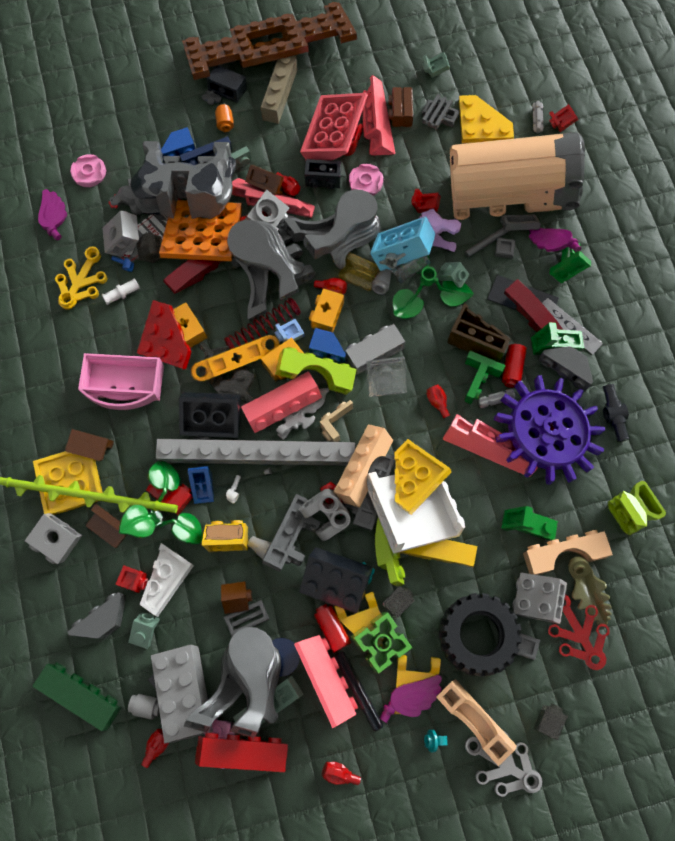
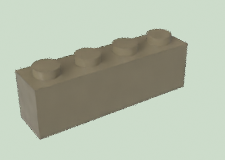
M296 56L277 60L261 105L263 121L279 124L297 73Z

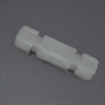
M536 101L532 105L533 131L539 134L544 130L543 103Z
M507 389L505 392L501 391L490 394L488 397H480L478 404L480 408H486L488 405L492 406L502 403L500 400L505 393L514 399V390Z

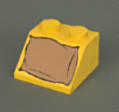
M234 520L231 521V524L213 521L210 525H205L202 546L208 552L248 550V526L243 521Z

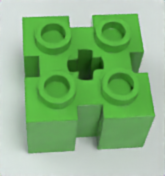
M382 612L370 621L373 625L370 629L362 627L350 636L360 651H367L368 655L365 659L373 671L378 674L392 664L390 661L392 656L400 658L412 648L402 633H395L394 629L398 626L388 612ZM379 638H384L382 647L377 645Z

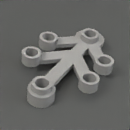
M469 737L465 741V750L473 756L479 754L497 765L482 749L478 738ZM473 741L477 744L475 750H471L469 744ZM522 742L515 744L517 747L514 752L520 756L523 771L515 766L511 754L498 766L500 768L486 772L484 770L477 771L475 774L476 781L481 785H485L490 780L512 774L519 780L507 784L503 782L496 783L494 790L497 795L504 797L509 792L524 789L529 793L538 792L542 787V778L537 771L532 770L527 754L528 747ZM523 745L525 750L520 754L517 749L518 746ZM481 773L486 775V779L483 782L478 779ZM529 777L534 778V783L532 785H528L527 779ZM500 785H504V793L498 792V787Z

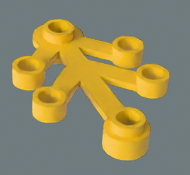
M96 247L86 249L85 256L87 260L78 276L75 271V262L72 259L64 261V267L68 271L72 283L69 291L66 286L68 282L64 274L56 275L55 281L61 291L58 302L63 309L73 308L79 300L88 297L95 299L99 296V291L94 286L89 287L86 291L77 293L79 288L96 282L100 284L107 282L108 278L102 271L86 278L93 264L97 263L101 258V253Z

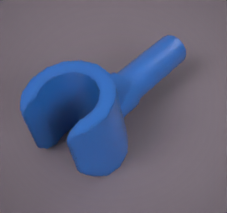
M112 256L111 259L113 261L123 264V270L133 271L134 263L129 259H120Z

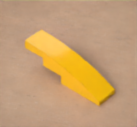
M443 540L399 553L428 560L433 559L450 564L456 563L474 567L478 546Z

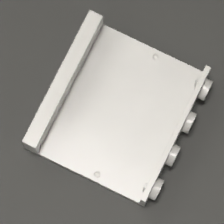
M376 472L368 473V493L393 554L459 537L464 530V519L456 509V502L451 498L446 482L443 481L419 508L410 515L395 502V475L378 478Z

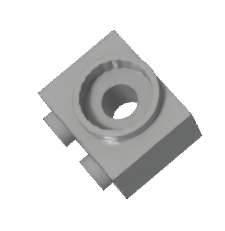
M266 189L244 220L266 221L278 231L277 225L279 222L283 224L284 219L288 217L286 212L290 207ZM262 211L266 212L268 217L264 216Z
M120 210L103 227L105 253L121 257L127 251H132L139 241L137 215Z
M47 513L43 514L25 542L30 544L29 548L33 551L44 554L46 556L45 559L50 563L59 564L66 560L82 535L53 514ZM53 532L58 534L57 542L52 539Z

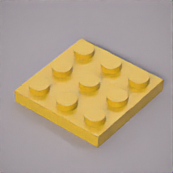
M64 451L33 461L36 478L38 475L43 476L47 485L68 488L74 481H78L80 490L103 493L94 459ZM39 491L44 514L51 513L56 515L86 505L84 498L59 495L55 501H50L47 492Z

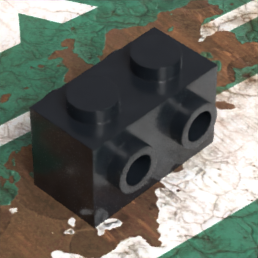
M306 159L305 185L311 188H340L341 161Z

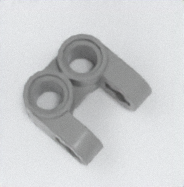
M332 489L322 490L299 508V511L305 518L312 516L319 510L328 517L329 521L316 531V534L322 541L330 539L345 529L350 523L347 507L343 505ZM326 498L334 500L331 504L323 502ZM337 514L345 515L341 520L335 519Z

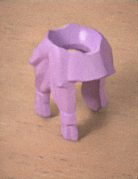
M434 209L421 213L422 216L420 218L426 216L435 232L432 246L455 252L456 243L443 240L439 234L447 231L455 235L460 231L461 223L458 220L442 219Z

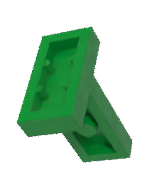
M567 247L562 249L561 262L551 267L549 274L562 284L591 267V260L582 252L578 251L575 253L573 249Z
M549 322L531 337L533 355H541L547 349L568 346L573 347L577 351L584 349L582 331L558 330L556 323Z
M470 351L465 364L478 369L464 402L472 404L474 399L478 400L482 389H479L480 384H485L489 374L500 378L505 365Z
M529 506L504 510L501 529L506 531L518 530L549 541L555 540L558 521L532 513L533 508Z

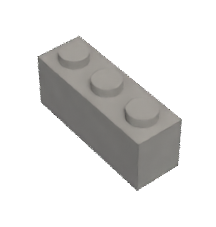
M394 324L384 326L378 333L367 335L363 341L349 345L345 350L346 359L351 367L356 369V375L403 350L405 348V340Z

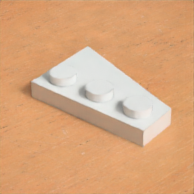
M162 543L159 547L160 552L157 561L155 560L152 576L147 582L140 602L142 607L157 617L194 566Z

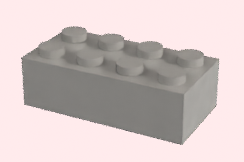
M187 645L151 655L164 743H174L206 734L203 731L184 727L187 717L195 709L208 701L199 647ZM212 725L207 732H213Z

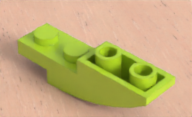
M378 517L375 533L378 566L387 570L391 584L396 587L405 585L403 580L405 572L398 560L400 553L393 554Z

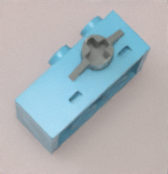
M424 216L378 233L370 254L380 271L394 269L397 265L408 264L412 260L429 255L435 238V232L427 217Z

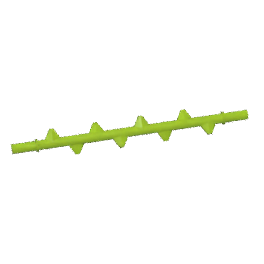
M38 475L34 482L16 480L11 477H0V485L8 488L15 487L17 496H22L28 489L47 492L50 501H55L59 495L84 498L87 507H91L96 500L116 503L119 505L120 512L122 513L133 505H142L154 511L160 510L177 513L178 505L161 503L157 500L151 501L148 492H144L139 499L115 495L111 486H108L103 493L80 490L78 481H74L66 488L45 484L44 478L41 475Z

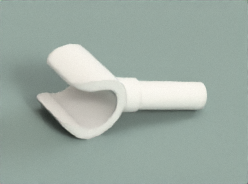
M236 475L231 489L226 493L227 500L231 503H235L239 497V494L235 492L241 478L239 475Z

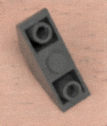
M571 346L544 350L538 359L545 367L552 368L562 378L572 381L577 388L587 390L593 383L587 356Z
M119 592L109 595L103 605L94 607L88 612L89 615L86 618L74 622L71 625L72 628L67 633L76 637L104 640L121 627L126 601L125 595Z

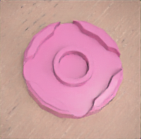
M87 154L77 158L75 163L73 162L70 172L73 180L78 185L93 187L103 181L106 175V168L104 162L97 156Z
M361 164L359 167L352 169L349 175V186L351 190H364L372 196L376 195L383 186V174L374 165Z

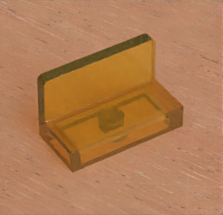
M349 253L345 259V267L341 269L338 277L362 289L371 291L373 287L372 282L380 270L375 263Z

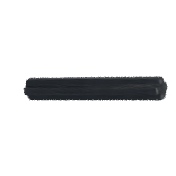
M342 651L335 655V659L373 731H378L383 727V723L345 652Z

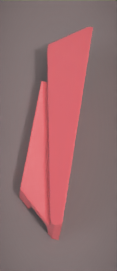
M372 75L368 91H363V93L368 95L362 110L364 137L370 140V155L395 154V147L383 85L378 78Z
M240 178L232 181V195L246 198L247 205L254 206L266 191ZM273 194L290 207L286 213L312 218L315 209L314 205L284 194Z
M456 414L443 437L444 441L523 475L529 465V462L521 455L516 460L508 463L506 461L507 457L516 450L512 441L496 442V437L502 433L478 419L472 425Z

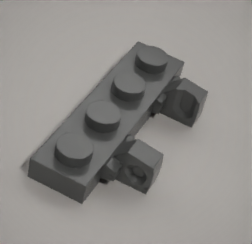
M386 454V456L377 457L372 462L368 473L376 472L378 478L389 476L395 456ZM368 492L360 508L346 503L343 504L347 508L352 509L351 513L356 515L353 522L354 526L372 531L377 512Z
M298 494L295 495L262 561L263 564L279 572L285 563L288 565L293 563L297 566L302 564L305 555L296 551L294 546L300 530L305 528L316 533L321 523L312 518V516L305 518L299 511L300 506L308 501V499Z

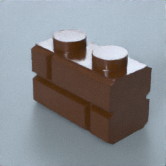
M393 87L392 95H388V106H392V109H389V120H392L393 127H411L413 124L412 88Z

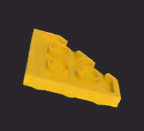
M476 95L459 96L462 143L514 139L513 123Z
M409 439L395 451L396 504L412 515L451 473V469Z

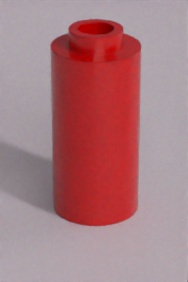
M508 345L502 382L506 387L515 388L514 386L522 380L527 350L523 345Z
M327 604L317 608V613L314 617L333 653L351 644L332 606L328 607Z

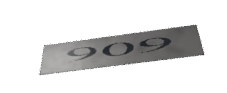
M549 298L542 303L564 330L582 331L584 348L591 354H594L603 344Z

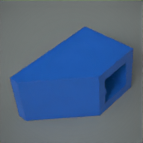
M188 127L171 132L161 149L162 158L163 156H180L195 149Z
M315 328L309 345V353L314 354L317 358L332 359L334 363H346V354L334 333Z

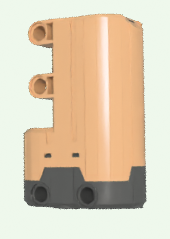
M578 132L452 145L450 147V171L454 218L458 220L467 219L470 216V208L489 207L490 215L499 217L506 213V205L524 204L525 210L528 213L577 209L580 206L584 181L585 144L582 135Z

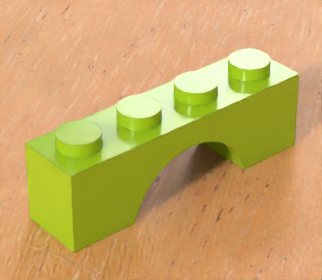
M291 347L284 348L280 352L275 375L294 379L304 370H314L326 379L329 390L345 395L352 391L356 369L351 368L349 364L334 363L332 359L317 358L312 353L297 352V349Z

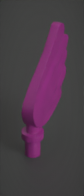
M45 189L42 191L38 221L40 226L47 230L49 236H53L58 241L62 236L58 233L57 228L66 219L67 212L65 211L64 202H62L56 192H49V190Z
M544 228L529 230V239L539 249L554 252L569 247L575 253L581 251L578 240L573 238L569 230Z
M436 674L423 680L396 687L391 692L388 705H384V711L380 719L387 723L391 714H394L395 711L405 716L418 717L422 710L430 709L431 703L437 699V695L442 690L439 685L442 677Z

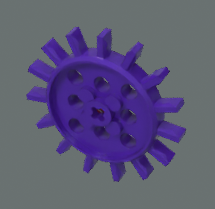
M538 375L534 379L536 391L530 393L522 381H519L514 386L522 397L519 402L506 393L500 401L510 407L512 412L510 415L497 413L494 416V421L508 424L509 433H502L495 440L496 442L512 441L516 450L507 457L506 461L508 463L512 462L521 455L529 462L528 467L525 469V477L528 478L532 475L537 466L546 469V484L550 485L555 481V470L562 469L568 483L577 479L571 466L574 462L586 473L594 468L583 455L586 451L595 455H600L604 451V448L591 443L590 438L591 435L602 434L605 431V427L590 426L587 417L593 415L598 408L593 406L583 410L576 401L582 396V389H579L569 397L562 393L564 379L559 378L554 384V389L548 390L544 387L542 375ZM554 404L558 405L561 411L557 410ZM538 409L544 412V416L538 413ZM521 414L525 415L528 421L523 420ZM562 421H563V422H566V423L568 424L569 428H566V427L563 425ZM528 431L534 433L535 438L530 437ZM570 439L575 440L577 446L573 445ZM553 444L558 445L559 448H560V451H557V450L554 448ZM536 449L541 450L543 456L538 455Z

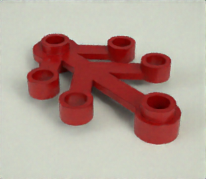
M565 594L566 605L563 606L562 611L574 632L562 629L557 624H552L548 629V633L552 637L559 636L581 643L585 651L572 648L568 643H563L559 647V652L565 657L570 655L583 659L589 668L600 670L606 664V655L602 649L605 638L609 634V627L606 624H599L597 626L596 632L598 636L593 647L589 637L594 617L598 615L597 607L594 605L586 607V617L582 629L570 608L571 600ZM593 607L596 613L589 615L587 612L588 608ZM601 626L607 628L606 634L599 633ZM557 627L559 633L556 635L552 634L551 628ZM568 646L570 652L567 654L563 653L562 647ZM596 655L600 658V661L593 663L591 657Z

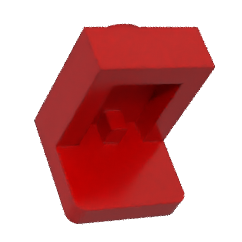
M569 104L555 114L553 111L549 113L551 116L549 122L554 129L557 127L560 132L578 121V117Z
M415 189L414 196L411 199L412 206L415 207L418 213H423L430 209L438 212L441 196L439 193L422 194L419 189Z
M123 565L115 585L140 594V591L146 587L148 578H146L147 574Z

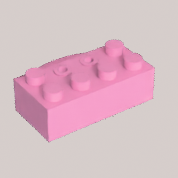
M84 353L78 390L90 401L105 408L114 410L139 408L153 401H160L164 365L161 359L157 357ZM98 398H107L116 401H137L125 404H113L98 400Z

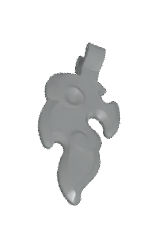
M328 388L319 389L322 395L321 399L283 418L286 423L276 429L277 435L282 440L288 436L292 428L298 429V426L302 425V428L306 429L312 425L315 416L306 418L304 414H313L323 406L326 394L329 392Z

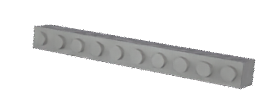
M157 439L156 459L167 463L347 466L355 451V442Z

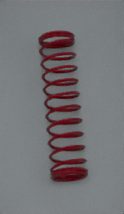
M288 298V301H284L285 307L281 304L278 305L279 311L276 308H272V314L270 312H266V318L260 315V322L254 319V326L248 323V331L244 327H241L242 335L238 331H235L236 339L232 335H229L228 337L224 338L226 345L229 349L235 348L231 342V337L237 343L238 346H241L237 334L240 335V337L245 341V343H248L242 329H244L254 341L255 339L249 329V325L255 330V332L261 338V335L256 327L255 321L262 327V329L268 335V332L266 331L262 323L261 317L269 324L271 329L274 331V328L272 327L269 321L267 313L271 315V317L278 324L279 322L277 321L274 314L275 310L282 317L283 321L287 323L281 313L280 306L283 307L285 311L288 313L289 317L293 319V317L287 309L286 302L289 303L293 312L299 316L301 314V311L297 303L294 301L293 298Z

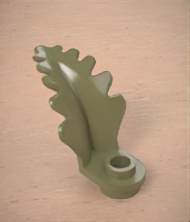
M583 557L572 558L568 565L569 572L575 580L572 598L574 600H581L578 605L579 610L586 609L588 605L596 606L598 615L594 617V621H596V624L607 625L608 621L611 620L608 616L612 615L608 610L612 607L604 603L610 599L608 594L602 592L607 588L606 583L594 575L589 563ZM590 607L587 612L589 615H594L596 610Z

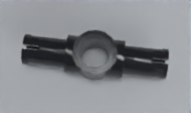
M605 385L602 387L607 402L603 408L604 419L613 426L617 442L627 441L629 436L625 423L629 416L628 408L625 403H621V400H618L615 385Z

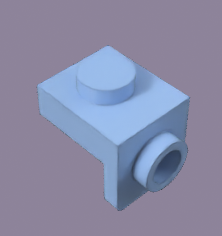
M296 319L282 326L279 323L275 325L276 332L274 334L279 342L282 341L284 343L291 337L294 341H297L305 336Z

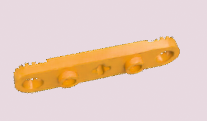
M267 335L197 362L191 368V375L197 381H205L261 359L279 346L278 338ZM268 339L274 342V347L271 350H268L265 345ZM233 353L240 355L238 363L231 360L234 357ZM199 366H203L206 369V374L203 377H199L196 374V369Z

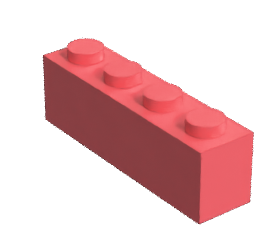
M308 371L241 406L254 433L316 402L322 398V395Z

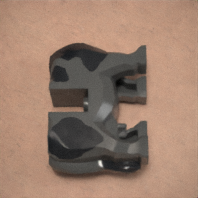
M158 141L143 142L144 162L130 182L131 189L135 195L136 206L143 214L164 215L174 218L178 198H187L192 219L197 217L211 219L222 212L232 194L231 179L236 169V161L231 157L229 142H214V157L198 156L197 165L181 162L180 156H163L162 158V151Z

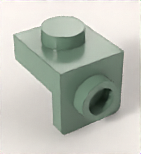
M445 52L431 59H428L426 55L423 56V69L432 78L450 69Z
M247 146L231 154V157L236 161V169L246 166L252 161Z
M445 262L437 274V278L440 281H453L457 287H462L469 277L468 271L461 262Z
M140 613L133 621L128 643L148 649L151 645L154 629L160 619L150 613Z

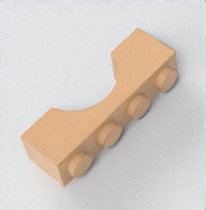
M368 424L334 490V493L343 503L360 508L368 492V470L377 457L386 456L393 442L385 428Z
M597 530L586 532V536L578 537L577 534L566 537L567 541L559 542V539L547 542V546L540 547L539 544L527 547L528 550L523 555L529 574L540 575L554 570L557 556L566 551L578 553L587 562L612 556L613 554L605 531L598 533Z
M456 679L437 696V699L451 714L457 716L471 729L481 743L482 749L498 766L515 751L517 746Z

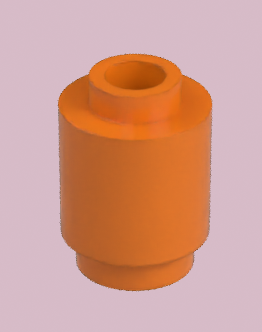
M219 105L215 111L217 128L220 131L228 132L234 127L232 110L228 105Z

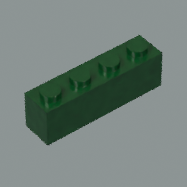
M57 662L55 664H46L32 687L100 731H107L122 708L117 705L118 700L110 695L103 696L100 694L101 690L92 684L87 686L82 682L84 679L75 673L70 675L65 672L67 669L65 666Z

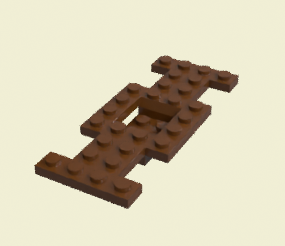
M331 2L324 6L325 14H318L315 17H305L296 21L293 14H283L281 17H270L264 21H254L244 26L237 25L230 29L232 36L230 38L224 37L221 40L208 41L202 45L198 37H189L182 42L193 79L197 80L210 76L208 67L239 60L241 66L245 68L309 52L307 43L337 36L341 44L357 40V33L339 2ZM282 32L283 38H274L271 41L258 42L255 45H252L250 41L253 38Z

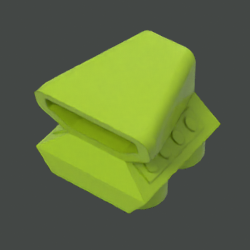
M645 481L635 484L630 493L622 491L608 501V509L623 532L628 535L647 527V521L658 520L666 515L664 508Z

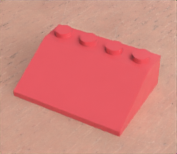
M367 93L320 96L300 151L305 160L333 161L348 153L368 96Z
M320 635L295 643L296 650L332 728L355 716V710L358 706L353 696L349 698L346 689L349 687L344 676L339 678L336 671L339 669L335 657L330 658L327 652L330 646L326 638L321 639Z

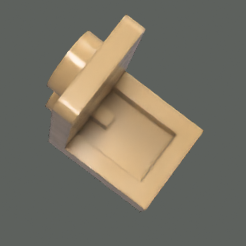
M351 400L347 403L342 402L337 406V410L333 413L329 412L321 418L320 428L323 430L321 433L327 441H340V435L332 426V423L353 409V402Z

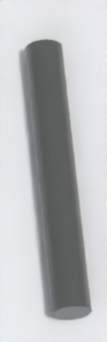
M504 227L466 250V257L469 258L511 230L505 231Z

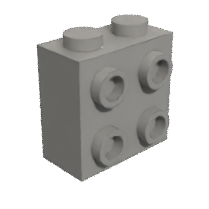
M520 573V578L516 582L517 595L512 605L515 614L520 617L560 624L567 582L559 578Z

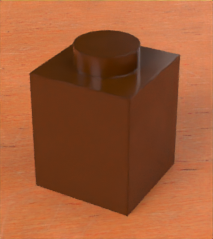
M245 581L221 585V602L225 614L249 610L252 592L251 589H247Z

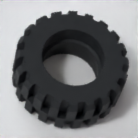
M474 593L462 597L446 610L440 622L439 639L441 641V650L444 651L446 659L457 670H461L465 674L490 676L500 673L514 662V657L520 651L518 647L522 643V637L519 635L521 625L517 624V615L509 610L510 606L507 603L503 604L500 602V598L496 596L490 597L489 594L482 593L477 595ZM483 615L491 619L496 625L499 640L495 649L489 654H473L462 644L460 630L463 622L468 617Z

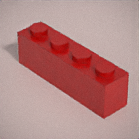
M206 732L205 736H198L195 764L199 767L285 772L288 744L281 742L282 738L269 737L268 741H261L260 736H255L254 738L248 736V739H240V735L227 734V738L218 737L219 733Z

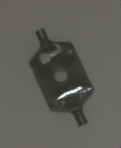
M205 342L198 346L205 354L203 360L230 350L229 346L210 349ZM234 355L231 360L238 363V358ZM244 365L228 371L233 374L229 380L223 379V374L207 380L219 394H241V399H244L247 403L254 400L249 390L255 377ZM199 366V371L204 376L206 369L203 366Z

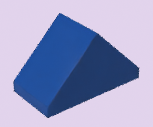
M208 466L188 468L194 504L214 502L212 472Z

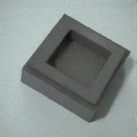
M497 238L495 256L513 259L516 240Z
M519 633L522 637V643L519 644L518 648L520 651L518 655L534 661L540 640Z

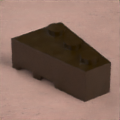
M464 303L450 332L447 343L500 363L510 338L495 326L487 324L482 320L483 317L481 315L473 313L468 309L469 306Z

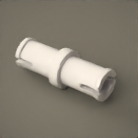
M134 278L121 286L117 285L115 289L102 294V297L106 304L109 305L120 298H126V295L140 289Z

